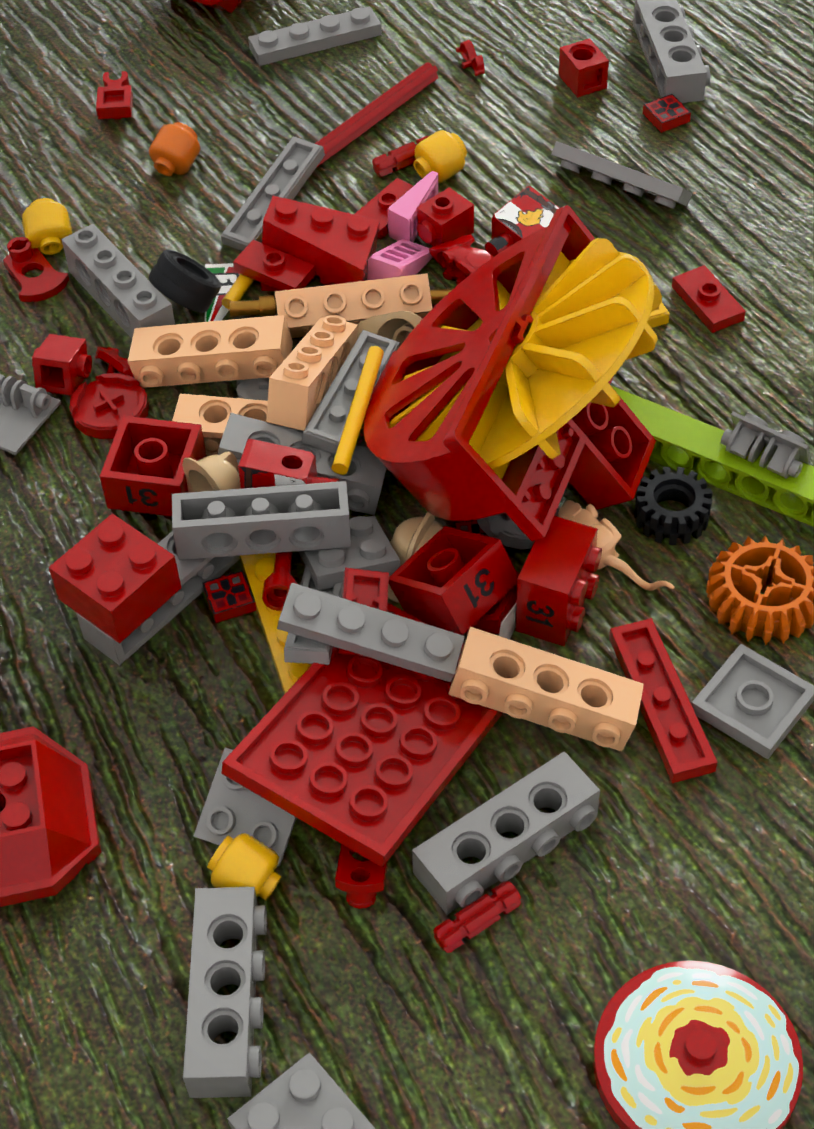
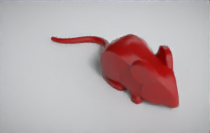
M469 234L429 248L430 255L441 267L446 269L443 272V277L447 280L456 278L457 285L492 259L493 256L483 249L470 247L475 239Z

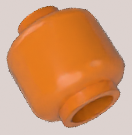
M180 122L163 125L149 147V155L154 162V168L165 176L186 174L200 152V143L197 140L196 132L188 125Z

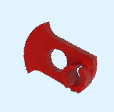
M16 237L8 242L7 249L10 254L3 259L6 269L22 289L18 294L21 302L46 300L57 295L66 287L70 280L68 273L56 271L38 248H31L29 239ZM38 269L43 271L37 277L29 278L24 276L30 270Z
M341 844L335 886L347 892L346 901L350 906L358 909L370 907L376 901L377 892L384 890L388 861L382 868L370 860H356L352 857L355 851Z

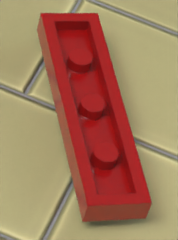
M652 618L610 628L609 640L626 678L644 684L639 709L671 782L676 783L716 772L718 763Z

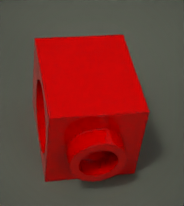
M590 38L560 47L559 76L577 98L607 89L609 60Z

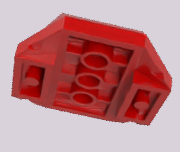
M34 726L0 733V907L57 895L75 878L86 863L90 864L102 852L91 774L88 765Z

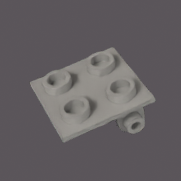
M0 374V449L17 455L61 404V400L48 395L44 388L32 387L27 385L26 381L17 380L13 376H8L5 379V376Z
M732 411L731 418L734 430L726 429L720 441L721 444L726 446V451L746 459L749 453L748 461L754 463L762 449L766 447L761 456L759 466L762 468L767 466V470L786 479L789 476L798 477L803 467L802 462L811 465L809 447L805 444L806 442L802 437L787 430H784L782 433L768 427V424L756 415L747 413L745 416H742Z
M225 747L193 836L220 846L228 835L234 839L241 833L250 834L278 854V866L280 867L296 817L223 775L222 762L233 751Z

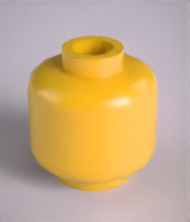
M445 130L436 131L416 145L414 151L416 160L413 162L417 174L422 179L431 171H435L438 173V183H443L464 168L467 150L457 134L449 133Z
M37 199L22 214L25 238L31 242V248H38L40 252L46 255L59 253L63 248L61 239L73 233L67 209L64 205L53 199Z
M241 833L234 839L228 835L217 848L207 866L212 871L211 884L214 888L255 887L256 897L259 896L265 901L270 897L282 878L281 875L275 872L279 862L278 854L247 833Z

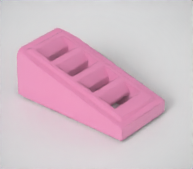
M431 171L388 208L389 237L396 241L405 239L414 242L418 235L417 207L438 194L437 172Z
M401 239L374 253L368 259L367 280L416 275L433 257L430 255L428 247Z

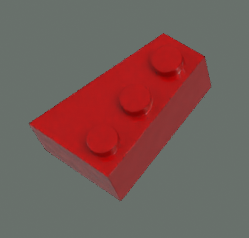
M272 196L263 219L262 243L316 265V275L320 276V283L324 285L366 281L368 259L376 253L380 220Z

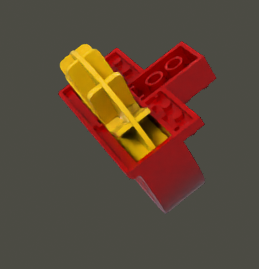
M566 205L556 209L547 227L534 232L503 250L451 290L420 321L397 351L392 353L372 391L364 417L363 431L368 448L432 515L445 520L467 521L505 512L531 541L545 538L568 482L596 510L633 500L656 440L610 384L625 360L654 350L658 338L647 321L650 313L658 308L662 302L659 288L653 282L648 269L637 257L628 253L618 252L608 239H595L570 206Z

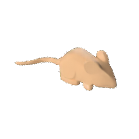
M571 500L563 503L559 509L558 517L598 529L596 547L602 548V556L597 570L606 566L613 567L625 574L639 587L649 591H654L660 587L675 588V586L667 581H657L654 583L644 581L627 563L618 558L619 553L616 552L615 546L622 536L609 520L603 518L599 521L597 519L598 512L592 504L582 509L579 503Z

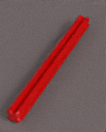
M429 62L424 63L314 143L323 146L325 153L317 167L438 79L437 67L435 65L432 66Z

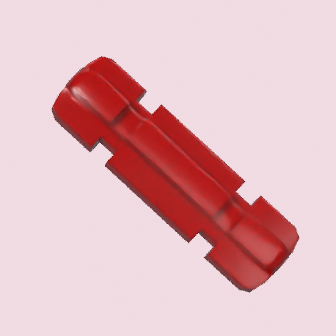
M424 136L420 139H417L416 143L418 144L419 142H421L429 136ZM410 142L389 151V156L382 154L372 160L374 172L379 177H385L393 173L392 169L399 171L413 165V162L416 160L414 151L417 144Z
M503 881L491 889L493 893L491 896L484 894L454 914L455 920L447 919L436 926L433 930L434 938L440 948L446 953L454 951L464 944L463 938L470 940L500 920V913L507 915L519 907L521 896L515 886L510 881Z

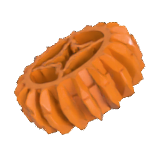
M766 535L759 543L753 541L749 536L743 542V546L732 542L728 551H720L716 562H713L709 569V580L706 585L710 611L717 613L718 624L730 623L731 635L739 631L745 632L747 642L754 636L762 637L765 645L771 640V637H776L783 644L789 638V634L799 638L804 633L805 628L811 629L812 625H814L813 555L800 556L799 545L788 548L785 546L783 538L777 544L770 543Z

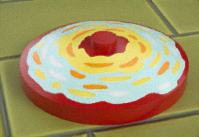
M677 961L647 969L626 982L614 994L602 1013L596 1031L593 1052L596 1085L607 1111L621 1129H784L797 1104L803 1080V1058L794 1026L784 1009L767 990L751 978L731 968L710 962Z

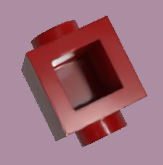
M448 187L417 207L418 236L425 243L435 246L464 235H471L474 233V204Z
M49 334L41 346L35 349L32 356L35 388L41 387L50 393L72 396L83 380L89 377L92 370V357L87 355L86 339Z

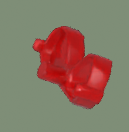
M470 40L461 42L460 47L456 48V52H460L466 60L461 63L462 68L472 67L475 76L485 74L482 55H476Z
M112 347L97 348L95 358L109 363L106 373H115L116 369L121 374L134 378L128 364V359L118 355L119 349Z

